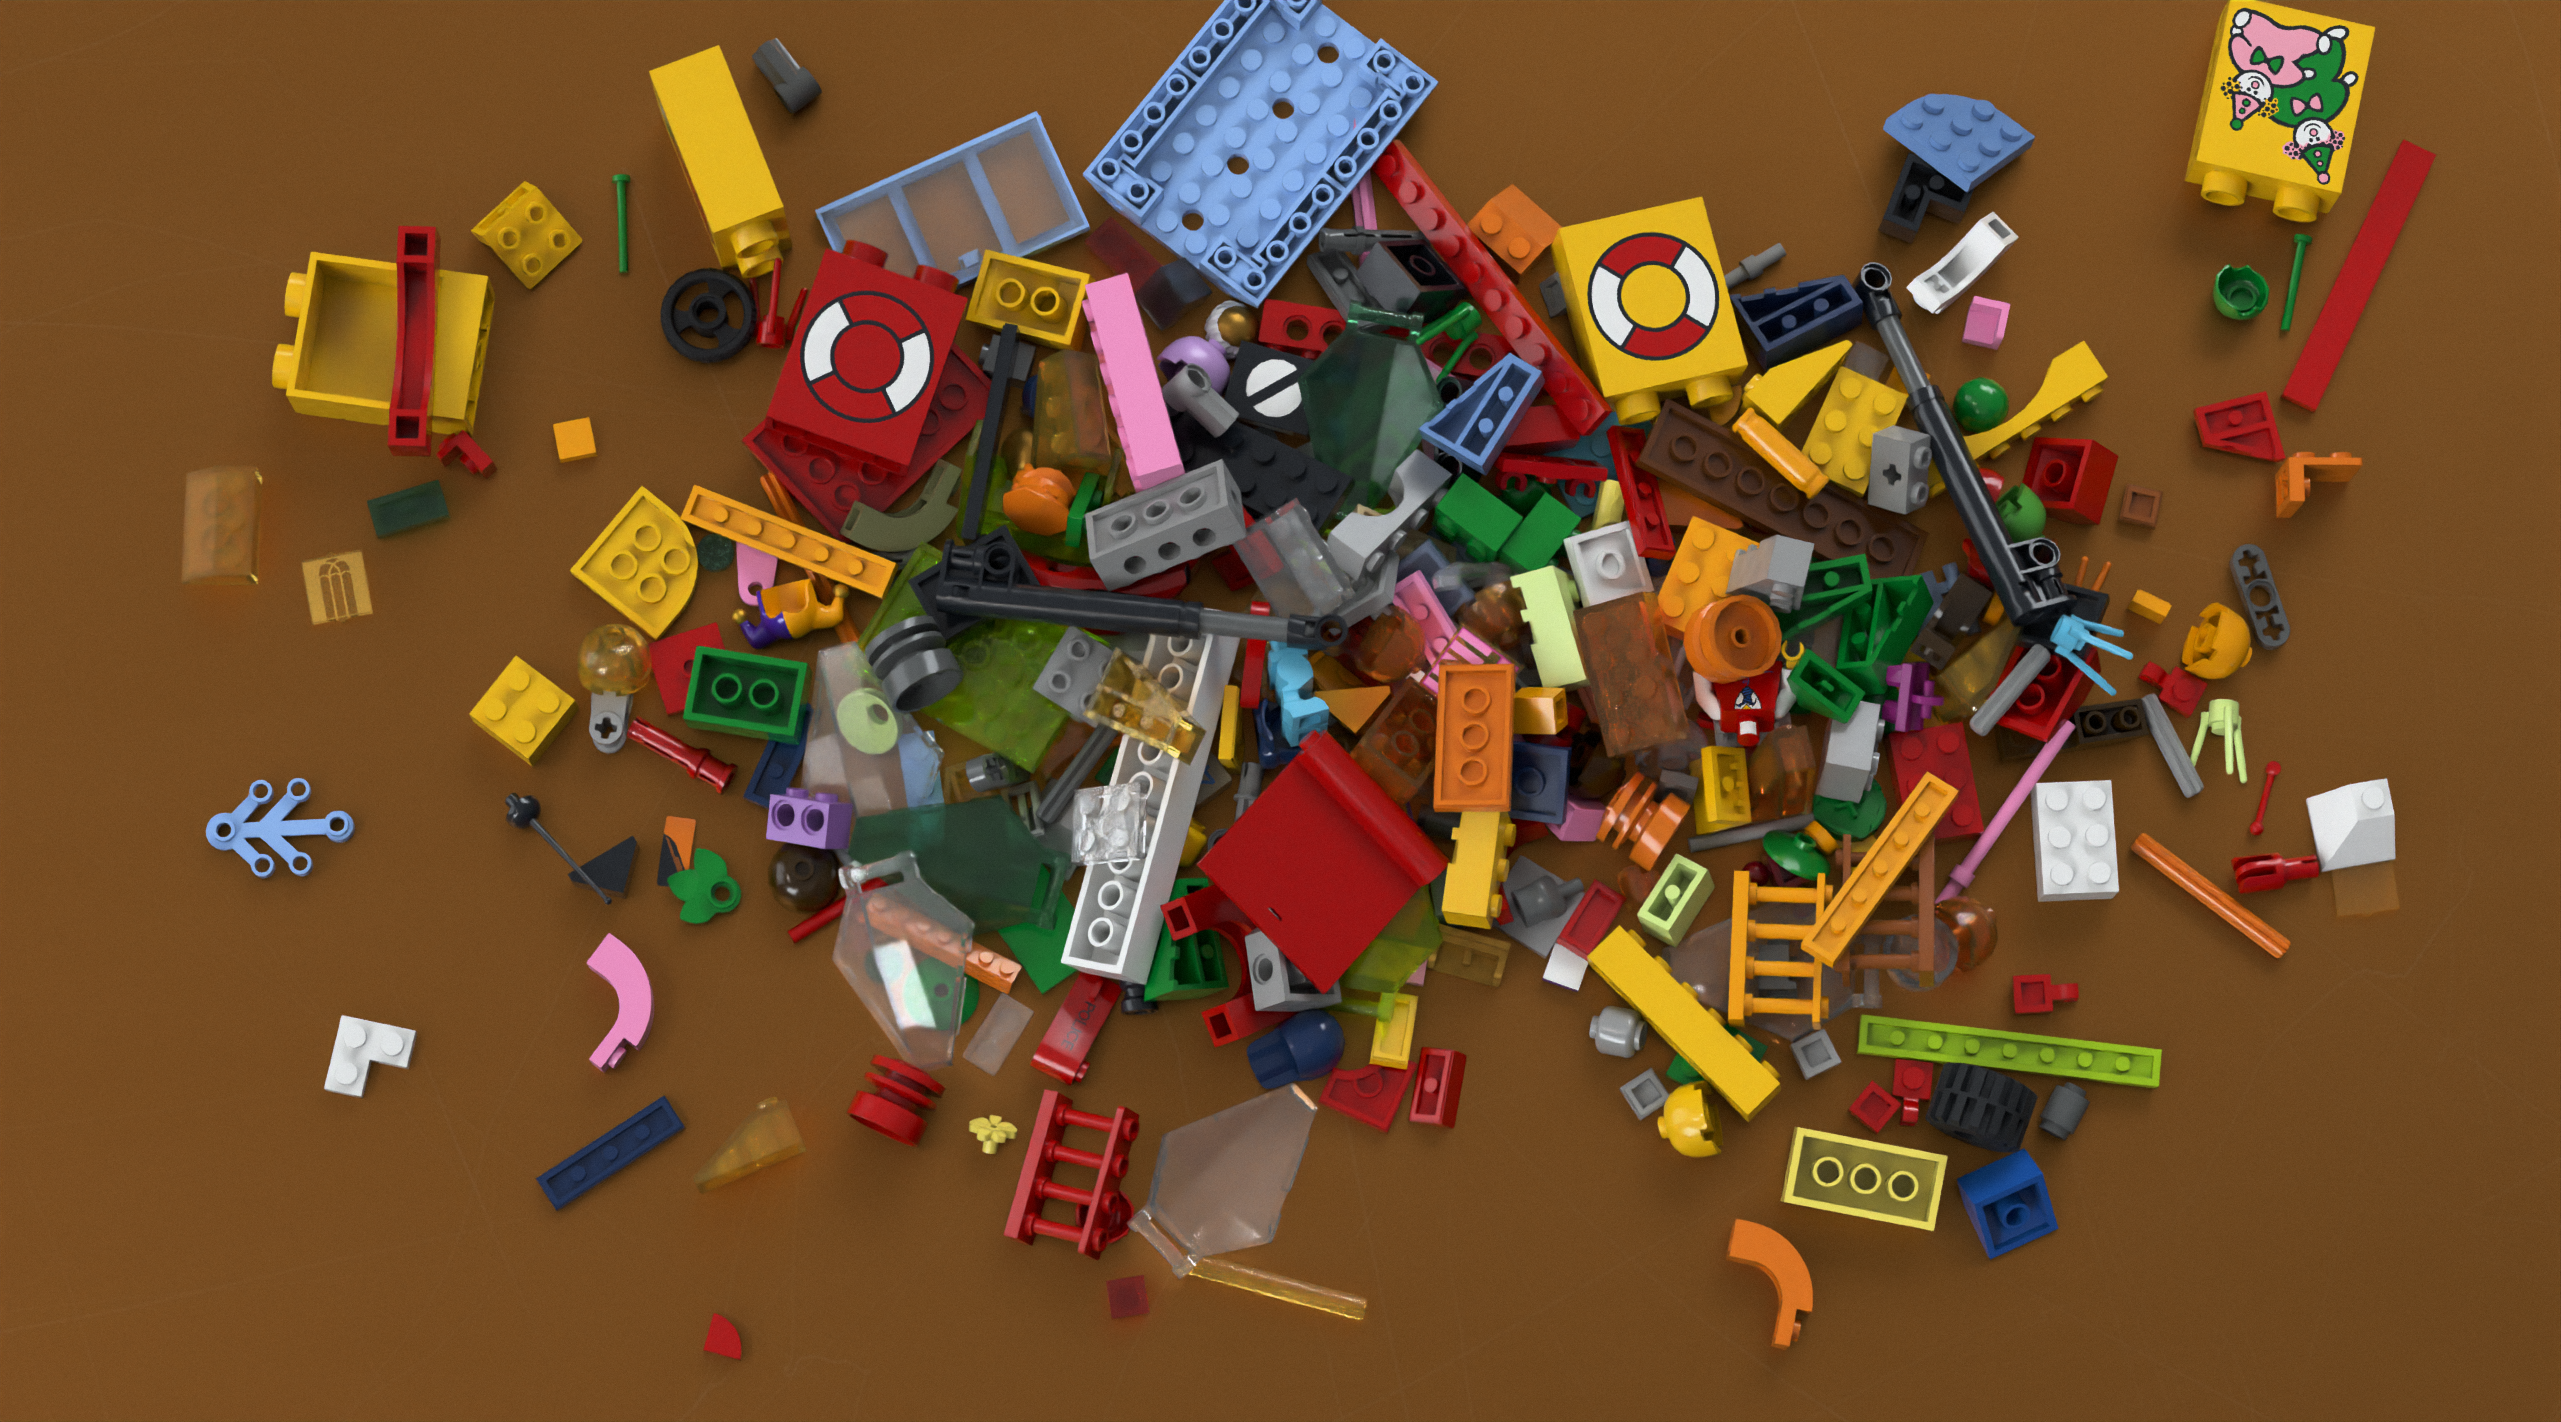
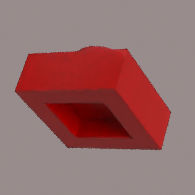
M1872 1080L1847 1111L1877 1135L1901 1106V1103Z

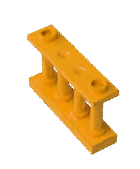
M1734 871L1728 1022L1730 1027H1745V1016H1752V1013L1812 1015L1813 1030H1821V1019H1828L1829 996H1822L1823 962L1815 957L1814 962L1760 961L1755 960L1753 956H1748V942H1755L1756 938L1803 940L1814 926L1756 923L1755 919H1749L1750 905H1757V902L1816 903L1817 922L1825 911V907L1827 908L1833 900V885H1826L1825 873H1818L1817 888L1760 887L1757 886V883L1751 882L1749 871ZM1754 976L1814 977L1813 999L1754 998L1753 994L1746 993L1747 979H1754Z

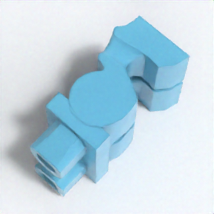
M1269 641L1272 650L1268 652L1267 683L1270 690L1275 689V700L1281 707V736L1287 739L1290 747L1297 746L1314 729L1318 733L1322 730H1328L1329 707L1322 699L1318 697L1312 698L1314 675L1311 664L1308 661L1307 649L1288 648L1285 642Z

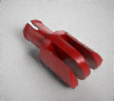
M2278 852L2234 857L2231 860L2232 868L2235 871L2236 883L2239 884L2238 890L2240 894L2282 889L2287 881L2318 878L2319 864L2318 862L2313 863V861L2317 860L2315 854L2284 859Z

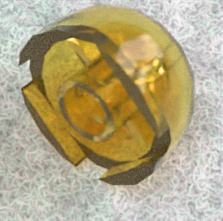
M616 623L596 627L585 636L578 649V678L585 688L595 694L603 695V690L608 692L616 691V697L635 693L644 687L650 679L652 660L649 644L639 631L628 625Z

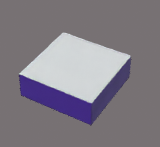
M1555 943L1542 980L1578 993L1588 961L1562 945Z

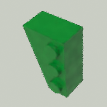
M1922 575L1871 579L1873 589L1871 599L1845 613L1836 670L1865 691V695L1885 694L1889 687L1886 682L1887 667L1901 665L1934 604Z
M1208 878L1175 880L1169 902L1208 887ZM1164 918L1145 985L1144 1002L1199 999L1229 988L1219 933L1214 930L1204 929L1173 941Z

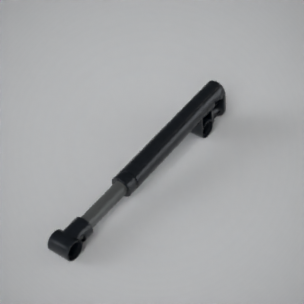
M1876 262L1865 264L1851 286L1863 302V311L1872 329L1879 331L1909 396L1905 402L1911 415L1914 416L1913 419L1919 432L1931 435L1930 449L1932 459L2011 624L2014 627H2020L2053 619L2068 613L2077 606L2078 600L2075 595H2068L2061 580L2063 574L2058 565L2061 555L2059 548L2053 541L2044 537L2014 543L1947 403L1944 402L1945 398L1939 386L1930 384L1900 322L1902 313L1889 288L1892 282L1891 273L1882 264Z
M947 539L944 545L937 589V612L1176 638L1184 636L1186 639L1200 640L1201 634L1285 642L1288 648L1322 651L1325 655L1331 657L1345 653L1351 643L1347 623L1341 616L1336 614H1326L1322 617L1290 614L1289 618L1207 610L1204 609L1203 602L1188 601V603H1185L1183 600L1023 584L1018 583L1020 563L1013 548L1007 543L994 542L990 545L978 544L977 547L955 545L953 539ZM997 558H1010V563L1006 568L1002 570L992 568L993 562ZM1336 628L1343 632L1342 636L1335 642H1328L1323 639L1324 633L1329 629Z

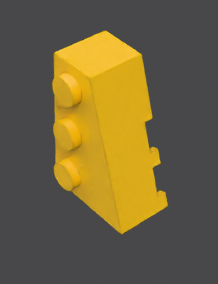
M1508 811L1462 812L1459 828L1453 827L1451 839H1455L1456 844L1452 863H1448L1442 903V913L1447 923L1491 929L1493 918L1500 916L1502 908V895H1498L1500 883L1506 882L1509 873V860L1505 859L1508 846L1513 847L1516 838V825L1512 824Z

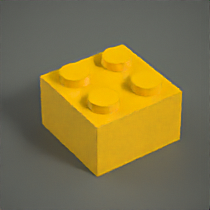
M515 656L469 715L475 724L533 767L579 710L575 699L518 656Z

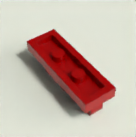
M1501 451L1493 464L1500 470L1496 475L1495 483L1501 490H1506L1508 479L1515 476L1514 488L1524 492L1527 486V478L1524 474H1533L1536 476V481L1547 484H1557L1558 479H1565V493L1575 497L1577 486L1580 483H1584L1583 495L1593 498L1596 493L1594 481L1606 482L1608 468L1595 460Z

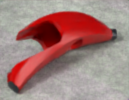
M1019 548L1042 586L1108 591L1094 567L1065 565ZM1189 563L1175 565L1164 572L1152 574L1135 581L1129 586L1112 590V592L1170 599L1180 594L1190 584L1191 569ZM1051 624L1064 630H1067L1069 627L1064 625ZM1076 627L1085 634L1094 636H1117L1127 633Z

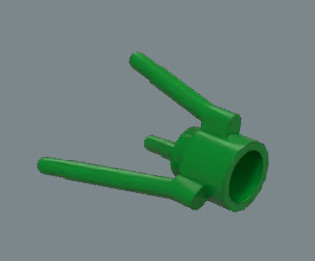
M1462 302L1454 310H1449L1441 318L1407 336L1404 341L1409 344L1416 340L1417 345H1422L1443 331L1454 340L1459 338L1463 340L1436 378L1437 383L1440 379L1449 375L1468 346L1478 339L1475 330L1481 326L1482 319L1478 311L1471 304Z

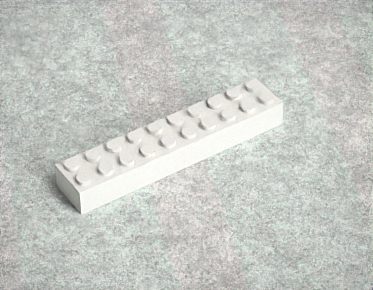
M1201 634L1200 640L1186 639L1184 636L1176 638L1150 635L1061 963L1084 973L1146 985L1164 920L1160 905L1169 902L1222 708L1224 687L1229 682L1240 638Z

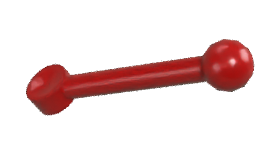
M2276 761L2269 762L2265 767L2267 774L2266 783L2256 819L2249 826V830L2253 835H2261L2264 831L2262 822L2275 776L2281 771V766Z

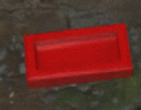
M1594 879L1556 942L1588 961L1587 956L1598 946L1627 898Z

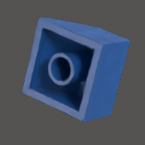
M2025 1148L1956 1179L1964 1207L1990 1259L2059 1229L2043 1173Z

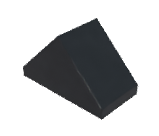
M631 836L580 868L604 894L627 899L640 847L634 836ZM575 870L568 874L575 887L595 891Z

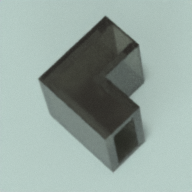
M1184 257L1158 268L1135 293V297L1158 328L1163 331L1175 326L1188 311L1200 307L1213 292Z

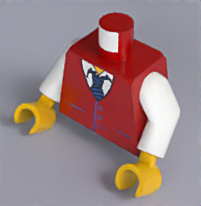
M1786 640L1783 643L1781 651L1786 659V667H1782V661H1775L1773 666L1764 673L1725 684L1715 683L1706 680L1694 670L1692 673L1698 704L1711 719L1718 720L1722 732L1737 733V741L1740 745H1756L1760 741V732L1773 731L1776 719L1785 717L1797 700L1786 679L1805 650L1801 642L1800 652L1795 657H1790L1786 654L1788 641Z

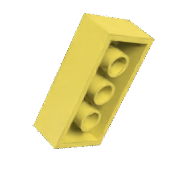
M1794 1127L1781 1202L1934 1231L1948 1156Z

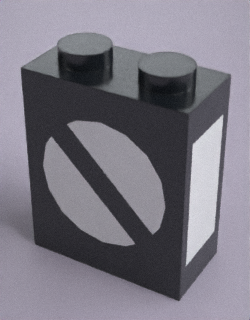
M1242 340L1224 400L1239 413L1236 418L1237 421L1308 440L1310 432H1318L1323 411H1319L1317 408L1321 396L1328 397L1333 376L1328 375V364Z

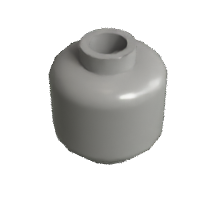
M1606 1006L1600 1013V1016H1593L1589 1035L1590 1038L1595 1039L1597 1050L1600 1053L1629 1058L1637 1050H1643L1647 1038L1648 1024L1642 1020V1016L1637 1010Z

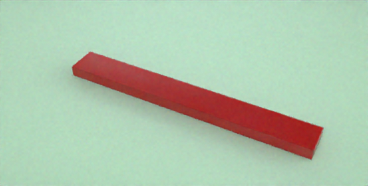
M2404 139L2400 143L2281 394V398L2313 413L2316 411L2436 154Z

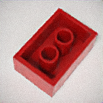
M1963 722L1889 734L1884 742L1897 812L1928 771L1959 791L1958 798L1931 833L1934 834L1935 846L1979 839L1984 832Z

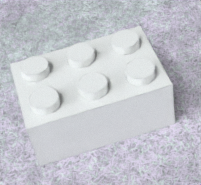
M2111 780L2036 783L2030 791L2038 902L2113 899L2119 892Z

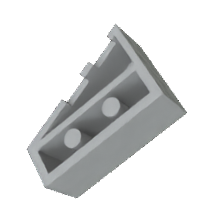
M1775 535L1760 541L1758 549L1757 545L1751 544L1748 546L1747 552L1742 549L1736 550L1726 594L1735 596L1745 594L1757 597L1764 603H1769L1770 608L1777 612L1791 613L1792 609L1800 610L1814 543Z

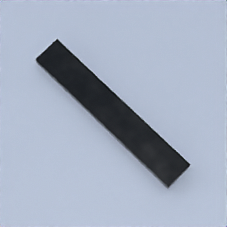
M1005 323L1002 327L961 532V538L965 546L981 538L1021 337L1018 325Z

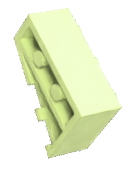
M1553 565L1511 576L1513 588L1521 587L1527 609H1523L1520 612L1523 622H1530L1534 644L1530 646L1542 686L1565 688V692L1597 684L1594 673L1599 671L1598 662L1594 652L1589 651L1586 637L1591 635L1587 617L1581 615L1579 606L1581 598L1573 576Z

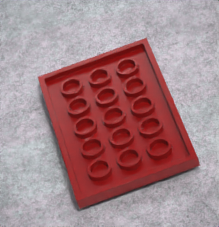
M954 342L906 477L765 428L766 418L742 439V443L833 539L850 545L853 540L839 534L854 501L856 500L880 512H885L936 465L939 458L942 459L984 420L992 381Z

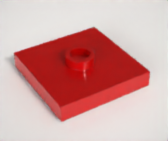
M717 622L645 645L668 717L684 712L696 647L703 646L725 650Z

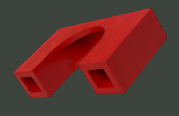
M1216 884L1160 905L1173 941L1204 929H1210L1224 935L1234 946L1239 956L1242 977L1240 987L1235 996L1222 1004L1201 1012L1214 1047L1246 1037L1300 1012L1255 1011L1245 936L1256 929L1257 926Z

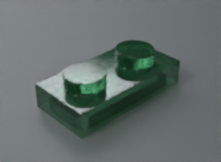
M439 479L367 501L378 539L450 518Z

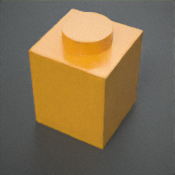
M1522 687L1515 693L1514 734H1557L1568 724L1565 688Z

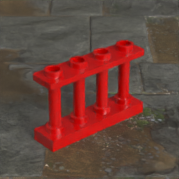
M1045 1089L1004 1236L1029 1246L1033 1245L1034 1238L1038 1234L1079 1243L1078 1253L1098 1261L1101 1252L1107 1247L1109 1240L1108 1227L1111 1217L1119 1205V1188L1122 1178L1126 1176L1129 1169L1128 1156L1132 1142L1135 1141L1139 1133V1114L1123 1106H1118L1115 1118L1072 1109L1073 1100L1059 1092ZM1071 1124L1110 1133L1105 1154L1062 1146L1065 1128ZM1058 1161L1099 1169L1100 1172L1095 1190L1089 1191L1053 1183L1051 1178L1055 1164ZM1050 1197L1090 1206L1084 1228L1042 1219L1041 1214L1045 1200Z

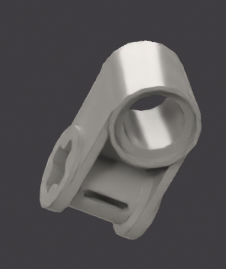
M594 679L589 732L595 747L603 753H615L625 744L628 719L633 702V682ZM607 727H613L614 732L609 734V738L604 739L601 733H605Z

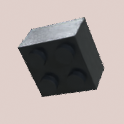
M1425 239L1377 241L1355 274L1363 283L1365 291L1381 304L1386 310L1388 318L1398 325L1432 323L1449 310H1454L1468 290Z

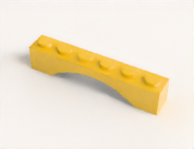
M2084 340L2052 360L2042 387L2024 410L2008 422L1989 431L1971 436H1963L1978 469L1980 468L1978 464L1980 461L1988 456L1992 460L2001 457L2011 449L2009 443L2019 437L2026 441L2042 430L2040 424L2052 418L2054 422H2057L2073 411L2071 405L2081 399L2088 403L2103 393L2102 386L2108 376ZM1932 458L1928 466L1927 478L1928 495L1930 498L1939 495L1947 489Z

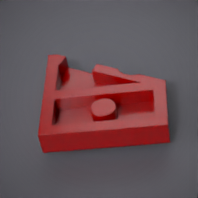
M2266 391L2194 409L2193 414L2203 447L2277 463L2285 460V453Z

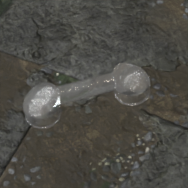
M1453 562L1436 571L1431 578L1433 591H1449L1463 587L1462 577H1485L1487 591L1494 592L1513 588L1510 577L1515 576L1509 566L1498 562Z

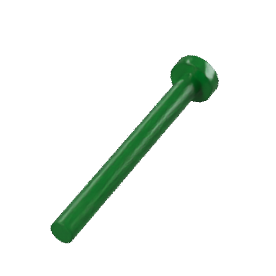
M627 174L612 176V183L617 184L619 273H628L626 184L631 181L630 176Z
M2294 235L2293 241L2298 244L2280 329L2282 331H2290L2306 246L2311 245L2313 240L2309 235Z

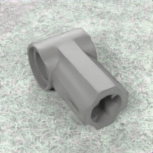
M1189 363L1163 386V396L1172 408L1179 412L1187 410L1215 438L1219 437L1236 420L1239 413L1211 388V379L1206 371L1197 364Z

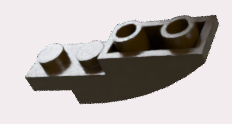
M2141 698L2079 707L2068 720L2076 727L2056 755L2110 745L2149 735ZM1995 724L1993 727L2000 760L2028 756L2030 759L2036 758L2046 742L1999 724Z

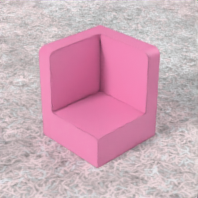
M1974 296L1968 309L1961 342L1998 350L2004 337L2010 304Z
M1568 793L1566 822L1564 824L1545 822V824L1561 841H1595L1606 807L1598 799H1582Z

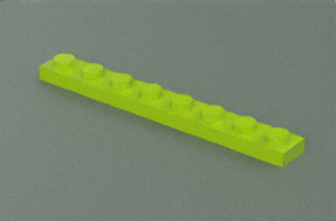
M1864 1014L1860 1016L1857 1054L1941 1064L1967 1063L1992 1070L2154 1089L2159 1087L2162 1049Z

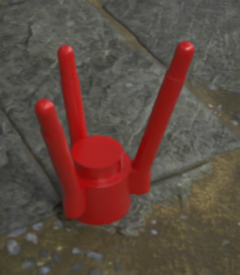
M779 257L774 261L769 314L763 315L762 321L756 277L749 278L750 292L753 295L757 309V322L752 337L756 338L757 346L769 349H784L786 341H793L794 328L808 293L806 288L801 289L787 325L784 324L785 318L777 316L782 260Z

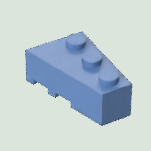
M1509 353L1473 383L1474 385L1459 398L1453 399L1447 404L1446 408L1430 422L1427 421L1418 428L1422 438L1486 476L1544 385L1545 379L1542 371Z

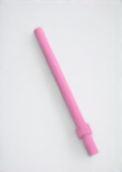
M2067 721L2049 743L2044 745L1961 865H1955L1948 875L1951 877L1950 881L1935 900L1938 906L1947 911L1962 888H1968L1975 878L1973 873L2075 729L2076 726L2070 721Z

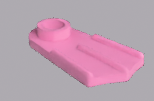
M736 542L739 595L744 603L757 607V596L751 595L749 589L755 585L762 587V589L774 587L778 558Z

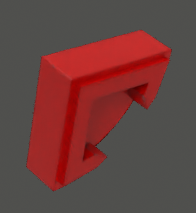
M713 1313L703 1350L741 1361L742 1344L737 1330L726 1318Z

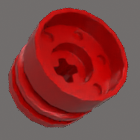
M874 1054L870 1064L884 1073V1075L866 1072L864 1079L877 1089L874 1094L857 1090L846 1113L852 1119L882 1135L918 1148L928 1128V1123L915 1113L918 1108L935 1112L938 1107L936 1103L925 1097L924 1094L942 1098L946 1089L927 1072L908 1062Z

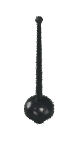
M516 793L510 794L505 799V804L510 808L506 816L508 824L516 829H525L532 826L604 899V903L610 905L612 899L600 890L537 821L541 813V805L534 795L520 798Z

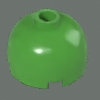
M2021 483L2020 488L2017 485L2011 487L1997 500L1996 506L2014 543L2035 538H2045L2042 531L2046 525V510L2042 501L2024 483Z

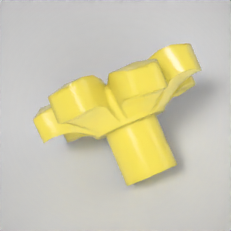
M990 1115L989 1121L984 1117H979L969 1122V1131L977 1133V1139L983 1141L982 1151L988 1154L997 1153L998 1143H1005L1006 1138L1015 1139L1017 1128L1009 1122H1001L1002 1117Z

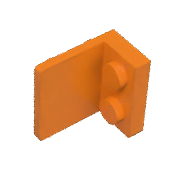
M2297 452L2292 454V457H2288L2275 474L2276 518H2291L2302 507L2305 498L2310 496V482H2349L2363 466L2362 458H2352V453L2349 452L2331 453L2329 457H2315L2313 452Z

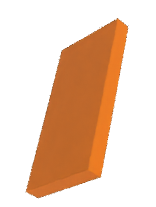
M1515 664L1439 665L1433 802L1435 812L1511 811Z

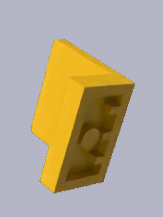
M526 181L519 185L471 230L480 242L494 250L528 289H532L582 243V238L536 186Z
M1723 746L1701 748L1702 759L1693 761L1690 764L1691 776L1699 778L1693 799L1696 834H1712L1750 823L1751 806L1745 748Z

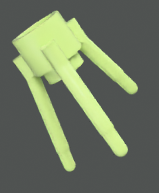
M2229 699L2210 701L2209 712H2201L2200 727L2190 760L2195 767L2208 727H2212L2213 734L2225 735L2227 774H2232L2234 771V738L2240 782L2246 783V763L2241 734L2242 717L2239 716L2238 702Z

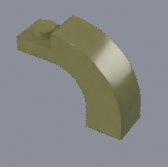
M939 458L920 497L911 506L899 512H880L855 500L839 534L868 548L886 552L906 551L926 544L938 536L950 524L959 510L946 502L949 496L952 497L960 486L961 477L959 475L962 469Z

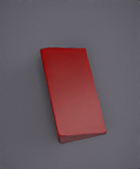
M1421 1048L1409 1121L1443 1128H1454L1467 1060L1465 1054L1451 1049Z

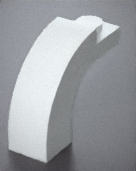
M1992 212L1980 219L1946 256L1933 267L1917 276L1906 288L1913 294V298L1919 306L1928 309L1932 314L1934 312L1939 314L1982 277L2019 237Z

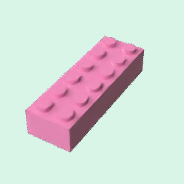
M1125 273L1085 285L1088 299L1083 300L1082 304L1091 329L1090 333L1099 358L1104 383L1108 390L1109 402L1118 426L1117 430L1126 455L1130 477L1135 491L1138 493L1186 473L1129 275Z

